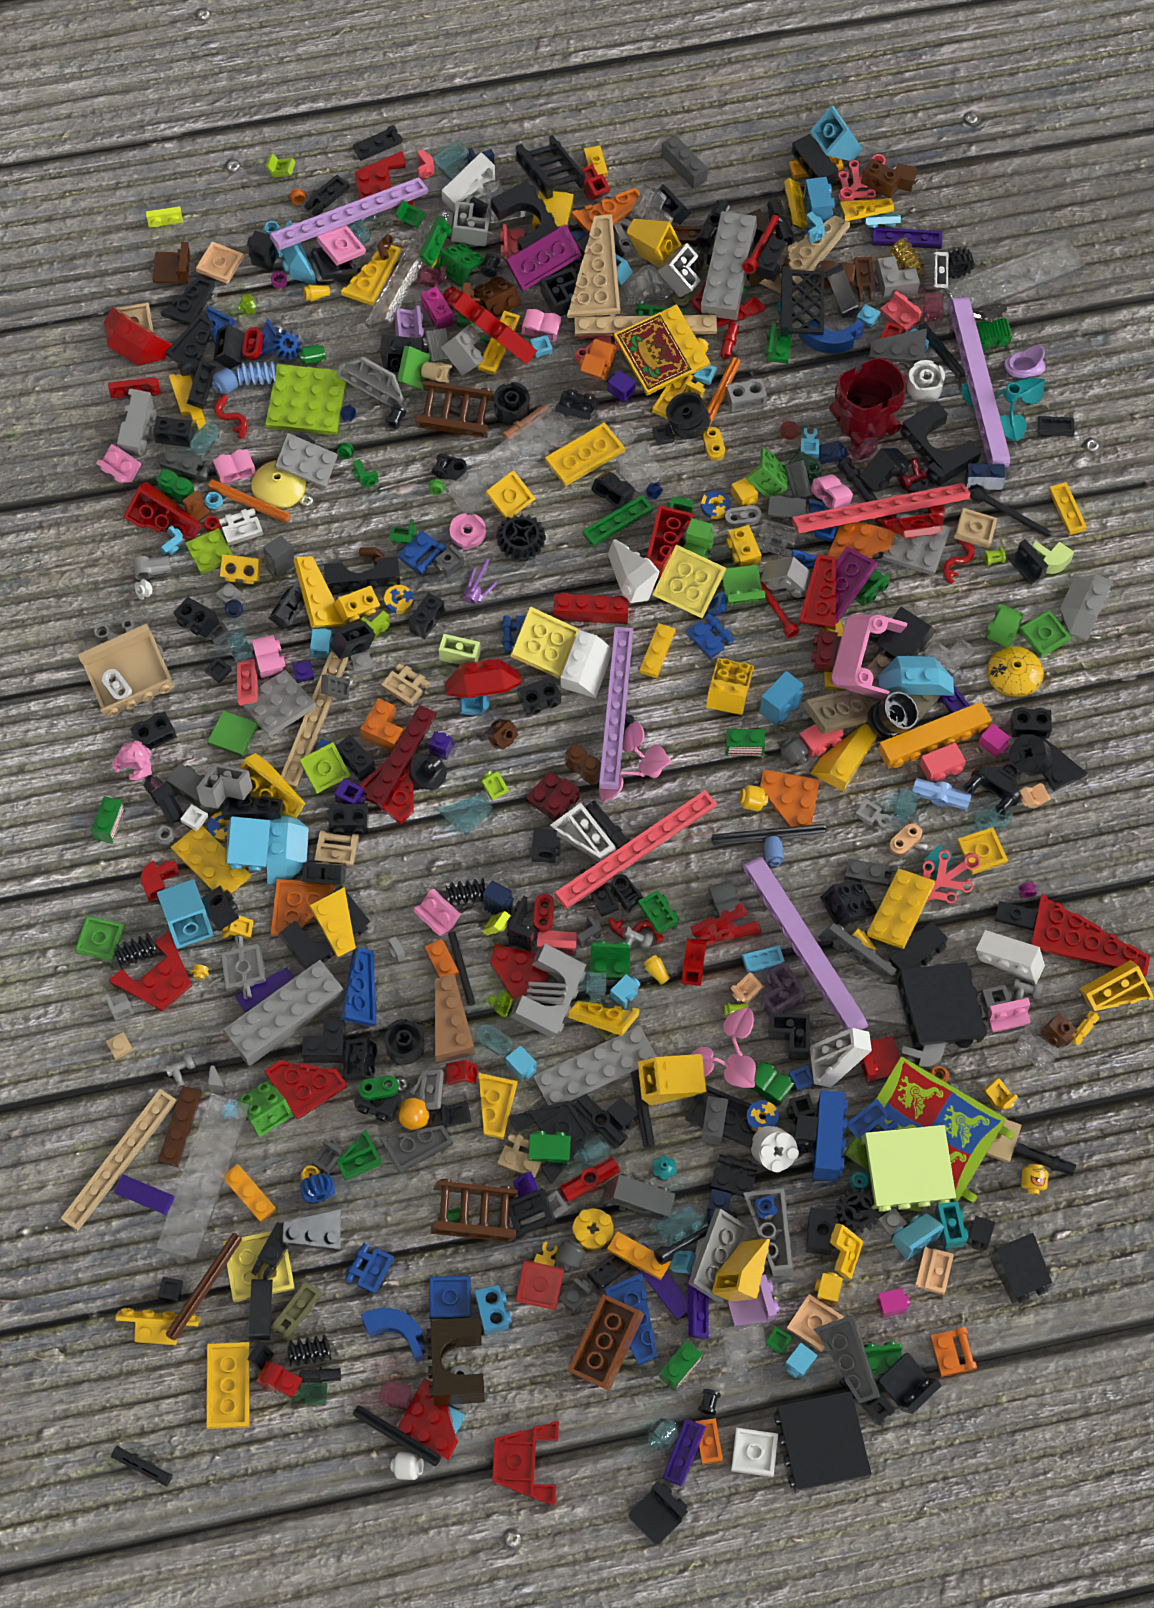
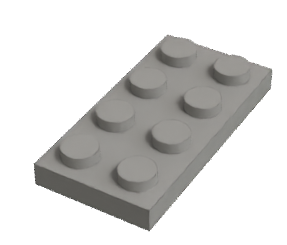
M715 1209L688 1284L713 1300L723 1302L724 1298L712 1293L716 1273L738 1245L745 1241L749 1227L722 1209Z

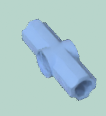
M916 778L912 790V795L929 799L937 806L944 807L950 805L963 810L968 809L972 795L968 792L954 789L946 782L933 783Z

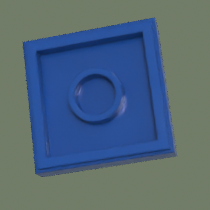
M437 1276L429 1278L430 1319L471 1318V1276Z

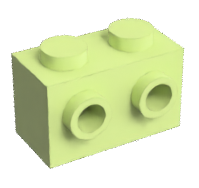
M443 634L439 647V660L458 665L478 662L481 653L480 642Z

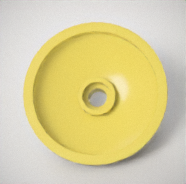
M276 461L268 462L261 466L252 478L251 488L254 497L278 509H285L295 505L305 493L306 481L274 468Z

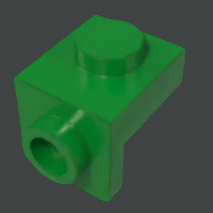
M402 200L396 209L395 216L401 221L419 228L426 213Z
M360 459L353 461L354 469H351L355 480L358 479L362 488L371 487L379 482L376 470L366 473Z
M673 496L671 503L668 502L666 507L692 513L694 501L688 498Z
M410 519L409 528L391 526L389 540L395 543H411L412 537H416L417 526H414V519Z

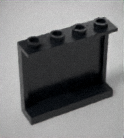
M967 962L901 969L895 976L913 1049L921 1050L925 1045L977 1039V1043H980L986 1037L987 1027L982 1020V1008L978 1005L977 990L973 986L972 971L968 968Z
M852 1391L777 1407L774 1419L776 1426L780 1425L779 1441L781 1447L785 1446L784 1463L786 1467L790 1468L791 1475L788 1476L790 1488H794L795 1494L799 1493L800 1490L859 1478L861 1480L870 1479L872 1473Z

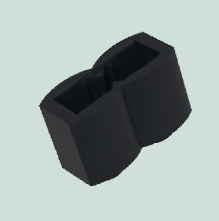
M605 471L595 478L591 488L597 496L606 498L610 504L618 508L628 503L635 492L631 484L620 480L614 473Z

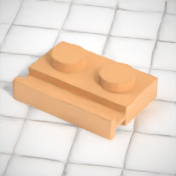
M925 1246L915 1287L944 1295L954 1254L930 1249Z

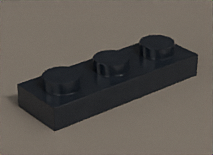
M199 361L187 404L204 410L216 366Z

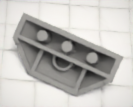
M365 357L356 358L339 365L337 377L390 407L402 405L403 396L395 374Z
M1097 574L1073 579L1060 607V612L1069 635L1087 642L1113 584L1112 580Z

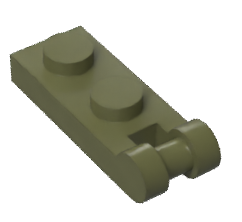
M305 1281L273 1323L271 1330L275 1333H280L282 1338L288 1342L321 1298L322 1293ZM285 1321L291 1324L288 1328L283 1326Z

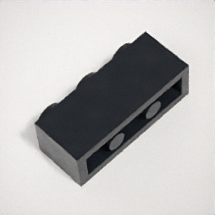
M811 134L792 143L791 153L811 179L827 177L828 184L837 181L838 168L836 164L830 161L829 156L824 153Z
M930 922L907 942L904 949L900 948L890 956L888 961L896 969V974L901 969L926 966L932 961L933 955L936 953L941 954L946 949L948 937L933 922Z

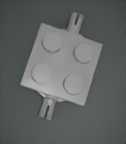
M239 935L235 937L236 948L221 953L225 984L228 992L243 989V998L248 999L249 997L250 999L252 998L250 987L266 982L262 951L259 944L245 946L243 936Z

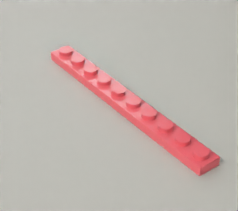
M964 483L795 516L792 517V524L798 533H806L862 520L970 499V492Z
M704 790L557 890L554 894L555 897L567 910L611 880L615 875H618L716 808L717 803Z

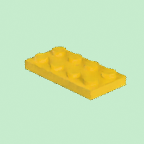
M604 422L546 456L545 462L566 487L624 453L625 447Z
M203 826L198 831L192 829L171 846V850L211 891L221 885L225 891L228 889L232 894L251 878V874L244 867L242 869H230V865H225L226 849Z
M898 868L867 932V936L904 949L935 885L934 880Z
M249 1342L207 1344V1429L250 1428V1362L247 1360L250 1355Z

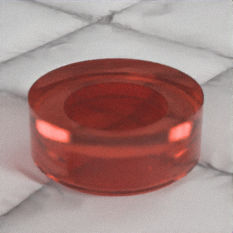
M793 421L784 422L780 429L781 436L787 440L796 438L799 430L798 425Z

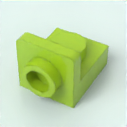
M490 770L481 775L483 779L478 781L480 785L484 786L491 801L509 792L498 771L492 773Z

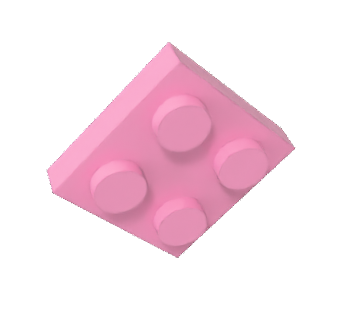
M347 225L317 237V242L336 266L364 255L366 252V248Z

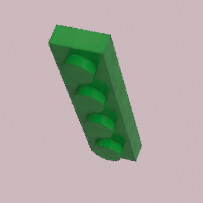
M641 495L582 530V534L591 546L594 547L653 512V507Z

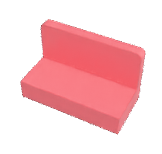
M538 931L537 951L539 947L546 943L567 955H576L577 933Z

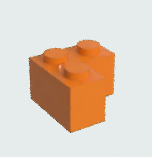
M594 339V342H591L589 345V354L586 353L585 357H582L580 360V371L586 376L606 382L617 347Z
M377 699L360 728L362 739L390 752L393 751L403 734V728L392 724L396 717L395 705L382 699Z

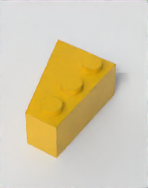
M1131 960L1079 988L1087 1005L1094 1011L1117 1007L1121 1004L1137 1003V1001L1154 999L1139 966Z

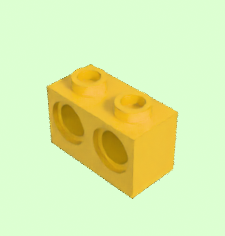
M222 554L220 577H225V581L236 582V579H243V583L254 584V581H260L262 559ZM230 563H233L236 567L233 574L228 571ZM249 565L254 568V573L251 576L246 573V568Z

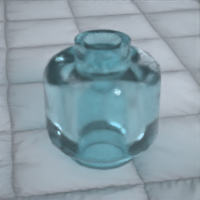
M595 1137L582 1143L579 1155L585 1165L588 1164L590 1167H594L608 1159L610 1147L606 1141Z
M660 1418L648 1430V1442L656 1450L669 1449L679 1436L677 1424L671 1419Z

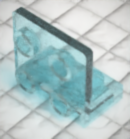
M688 1205L656 1225V1229L666 1245L670 1247L701 1230L705 1215L703 1213L697 1215L691 1205Z

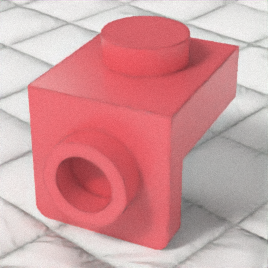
M424 149L417 151L418 163L420 164V167L417 169L418 177L423 180L435 174L434 161L432 156L427 154Z

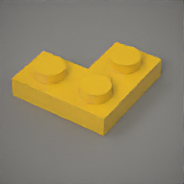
M835 1224L830 1243L840 1250V1254L834 1270L842 1277L852 1279L864 1241L843 1224Z

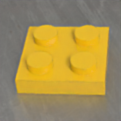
M514 470L484 492L505 520L507 516L512 518L514 514L516 515L535 500V497Z
M993 827L957 839V844L964 858L968 853H976L980 858L979 867L974 870L969 869L971 875L1007 864L1008 862ZM970 857L968 859L970 863H973L976 860L974 857Z

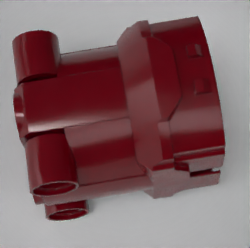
M880 357L861 364V369L856 372L855 367L840 375L835 388V402L829 407L830 412L839 422L842 433L850 437L859 450L866 448L871 442L880 441L886 433L889 435L897 433L902 427V424L893 413L898 411L904 404L905 377L895 364Z

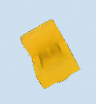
M995 1078L982 1090L995 1109L1007 1110L1014 1105V1101L1018 1098L1016 1094L1010 1093L1000 1078Z

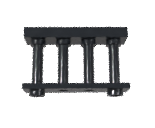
M553 135L549 137L548 146L531 151L526 150L522 144L516 145L515 160L546 199L553 197V189L567 183L575 181L580 189L584 188V171L577 166ZM549 152L554 155L538 161L533 158ZM556 162L562 165L548 170L541 168ZM563 172H567L569 174V176L559 178L556 180H552L549 178L550 176L560 174Z

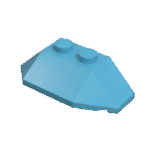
M291 220L287 221L284 228L292 225ZM301 242L282 250L276 248L278 257L283 259V269L285 272L288 271L291 278L316 285L315 273Z
M897 656L878 676V687L890 691L889 694L903 692L907 695L954 696L953 677L935 657Z
M282 814L281 819H270L267 851L268 885H276L277 879L292 880L303 869V862L307 861L309 829L297 818L294 819Z

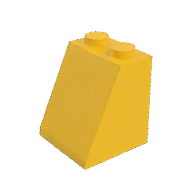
M633 219L627 229V234L638 255L658 268L662 266L675 249L681 246L670 221Z

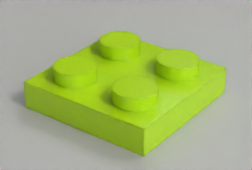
M219 528L185 542L201 575L220 567L222 554L233 555Z
M334 742L299 759L316 794L351 776Z

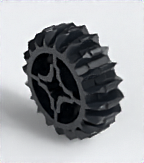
M522 513L520 517L514 514L512 519L507 516L506 522L502 521L501 526H498V533L496 534L497 545L500 547L501 552H505L506 557L511 555L512 560L518 557L521 561L525 557L528 561L529 556L535 558L536 553H540L541 548H544V541L546 540L545 529L542 527L541 522H537L536 517L531 519L529 514L526 517H523ZM512 531L513 534L510 536L511 538L507 540V535ZM535 535L534 541L530 543L531 536Z

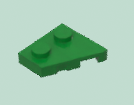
M364 1130L355 1144L352 1143L347 1152L342 1154L336 1161L345 1181L382 1165V1161L367 1130Z

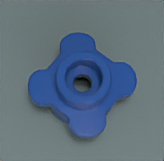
M767 1196L755 1201L760 1218L777 1214L778 1210L774 1206V1197Z

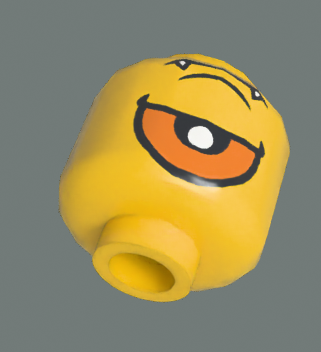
M1028 1164V1167L1022 1170L1021 1187L1026 1189L1028 1194L1039 1195L1040 1191L1047 1189L1048 1171L1042 1165Z

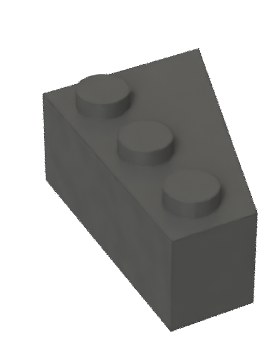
M622 1173L606 1182L600 1205L605 1207L608 1203L620 1206L619 1210L625 1211L628 1208L637 1211L638 1215L663 1221L670 1217L675 1194L669 1192L668 1188H657L651 1186V1183L648 1181H637L632 1179V1176Z

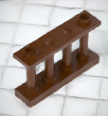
M435 380L423 381V389L428 391L424 413L416 415L415 422L417 428L488 438V425H485L484 419L488 400L494 401V391L488 388L474 389L441 384ZM435 392L445 394L442 415L439 418L431 416ZM452 395L463 397L460 416L457 420H450L448 418ZM470 398L481 399L477 422L475 423L466 421Z
M440 1179V1181L438 1180L435 1183L433 1190L441 1191L440 1219L435 1220L431 1225V1234L509 1243L515 1238L516 1229H510L508 1226L509 1199H513L518 1194V1190L512 1189L511 1186H500L499 1188L452 1182L451 1179ZM449 1192L461 1193L460 1221L457 1223L450 1222L448 1219ZM469 1194L481 1195L480 1223L477 1225H472L468 1222ZM489 1196L501 1198L500 1226L490 1227L488 1224Z

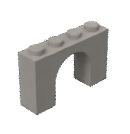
M545 943L539 947L532 965L552 975L558 983L568 985L565 1005L544 1006L522 995L516 1000L509 1017L552 1038L556 1034H560L564 1027L562 1021L569 1014L571 1000H574L578 994L579 989H577V986L586 975L584 971L586 964Z

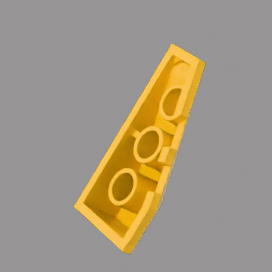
M863 723L845 737L840 744L820 757L811 771V775L844 792L878 736L874 734L869 725Z
M257 753L245 758L239 769L249 771L253 787L249 792L251 797L259 798L265 796L283 800L282 814L296 819L306 803L272 765Z

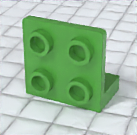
M762 448L760 451V465L746 475V480L769 499L770 496L781 495L787 490L788 475L785 464L780 463L771 451Z
M758 565L727 568L722 578L724 593L726 594V606L762 602L765 599V591L761 589Z
M270 1080L261 1083L258 1087L236 1100L239 1108L250 1120L259 1137L294 1116L285 1098Z

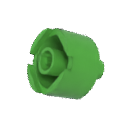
M999 604L994 620H991L987 628L988 631L985 637L1009 648L1018 632L1019 622H1022L1024 613Z

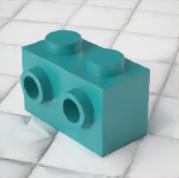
M958 1201L938 1204L935 1214L937 1221L944 1226L940 1235L943 1249L949 1250L964 1247L968 1240L967 1228H964L962 1221L964 1220L962 1208H959Z

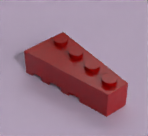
M659 505L646 556L660 571L659 579L675 546H680L685 538L691 518H694L693 513Z

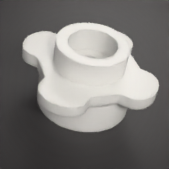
M145 579L135 583V591L140 600L152 594V586Z

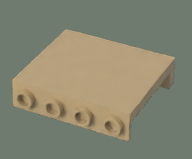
M147 623L78 654L101 706L100 710L106 718L115 717L119 712L132 709L143 701H150L159 694L168 693L175 687ZM109 669L117 670L131 687L132 695L117 701L103 684V674Z

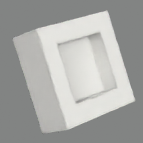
M191 804L182 816L181 822L198 831L208 818V814Z

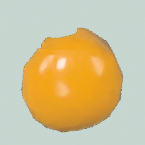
M417 1098L404 1100L399 1108V1121L409 1130H419L426 1126L429 1119V1111L426 1109L425 1102Z

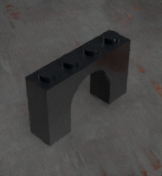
M527 180L491 198V209L499 221L519 211L530 212L539 219L540 226L534 232L517 240V249L519 251L558 228L552 213H548L544 201L538 198L535 187L530 185Z
M936 401L903 421L901 434L905 439H908L913 449L919 452L927 465L934 462L946 472L945 483L966 470L969 463H978L981 452L971 440L949 451L938 450L929 443L927 439L928 434L946 424L948 413Z
M340 885L338 888H336V889H335L333 892H331L329 895H331L332 893H334V892H336V891L342 889L343 886ZM345 890L353 936L357 933L360 936L369 929L367 925L370 923V920ZM296 921L292 922L278 934L279 938L305 970L317 961H322L326 957L331 959L335 955L329 943H317L311 940Z

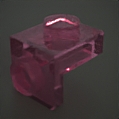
M422 264L419 267L418 282L433 288L437 286L438 288L446 280V266L442 265L439 269H435Z
M875 436L864 439L859 449L854 444L850 445L848 450L852 453L853 457L862 460L870 457L876 451V446L880 440Z

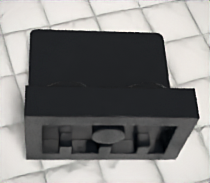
M860 880L834 884L820 897L833 922L844 928L854 918L875 915L877 913Z
M523 896L522 900H518L516 903L514 918L511 917L508 921L507 936H509V944L531 952L534 946V930L522 924L528 912L527 897Z
M905 1353L878 1379V1382L902 1412L910 1414L916 1412L942 1386L937 1379L928 1378L909 1353Z

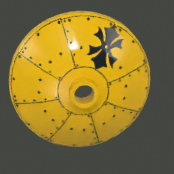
M1010 646L1009 648L1005 647L998 650L992 655L987 666L988 680L993 688L999 693L1013 698L1026 697L1034 693L1041 685L1044 674L1039 658L1030 650L1018 646Z

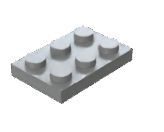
M287 433L274 468L326 488L338 454Z

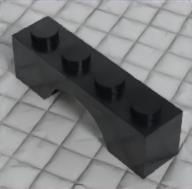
M398 556L379 558L377 565L366 573L351 572L342 562L324 564L325 581L332 593L347 590L357 591L368 586L376 589L384 586L401 585Z

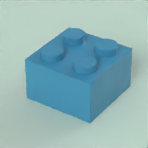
M827 177L806 179L803 197L807 214L813 211L816 216L821 217L823 223L833 217V208H835L834 198H831L830 195L832 194L831 184H828Z
M785 671L762 695L759 713L775 726L780 722L784 723L788 719L790 712L793 709L796 710L801 705L804 684Z

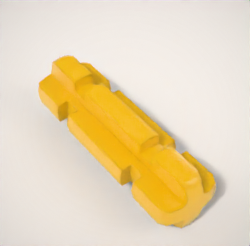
M1090 1011L1086 1016L1087 1019H1084L1078 1026L1076 1033L1074 1032L1072 1035L1074 1037L1071 1041L1073 1044L1080 1045L1084 1040L1082 1038L1087 1036L1093 1028V1024H1096L1099 1020L1096 1012Z

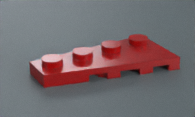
M817 554L799 619L800 624L836 630L835 557Z

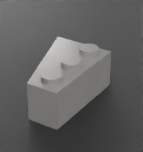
M129 388L128 394L131 400L129 406H125L124 411H127L125 421L121 423L117 446L129 455L141 457L142 451L146 449L147 435L150 436L151 423L152 420L155 421L157 411L154 409L150 392Z

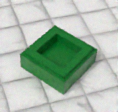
M775 1326L764 1345L783 1355L793 1336Z

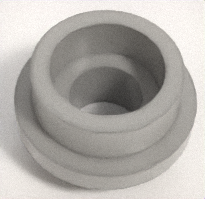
M162 826L156 831L155 837L158 843L167 845L173 842L175 833L171 827ZM164 834L169 835L167 838H162Z

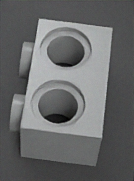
M762 378L727 385L726 397L731 413L766 406L767 394Z

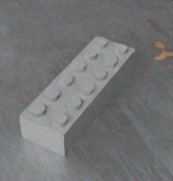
M721 212L701 303L702 315H716L719 318L737 320L747 274L743 271L742 264L746 258L751 256L757 228L756 216Z
M319 960L223 1029L225 1037L246 1064L251 1066L345 998L344 989L321 960Z

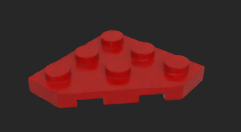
M387 759L360 785V787L364 788L365 795L368 794ZM412 759L383 808L380 807L400 825L414 813L413 783L409 778V765Z
M495 944L490 965L496 971L504 987L515 1002L522 995L525 997L528 995L529 982L546 983L548 973L532 965L537 953Z
M280 1060L264 1070L268 1079L285 1098L297 1120L348 1088L337 1069L333 1068L325 1069L315 1065L295 1064Z
M423 1379L397 1429L436 1452L441 1458L449 1461L458 1443L450 1409L447 1405L434 1406V1399L429 1398V1385H433V1382Z

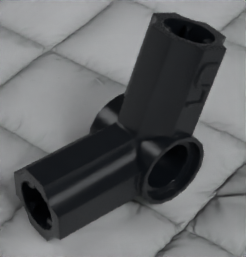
M152 775L145 778L143 784L145 790L151 795L156 805L161 808L167 821L171 823L184 815L183 811L175 800L174 791L168 782L163 783L157 776L154 777Z

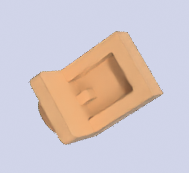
M1042 783L1032 788L1025 787L1020 790L1022 794L1020 796L1021 801L1029 808L1035 809L1050 800V796Z
M750 972L736 986L733 985L730 989L734 992L732 995L738 1002L749 1003L765 986Z

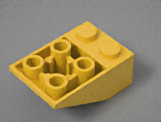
M718 658L708 691L706 708L743 715L754 665Z
M702 1054L654 1057L638 1061L642 1100L650 1106L707 1093Z
M770 1239L741 1242L716 1273L712 1293L728 1301L757 1299Z

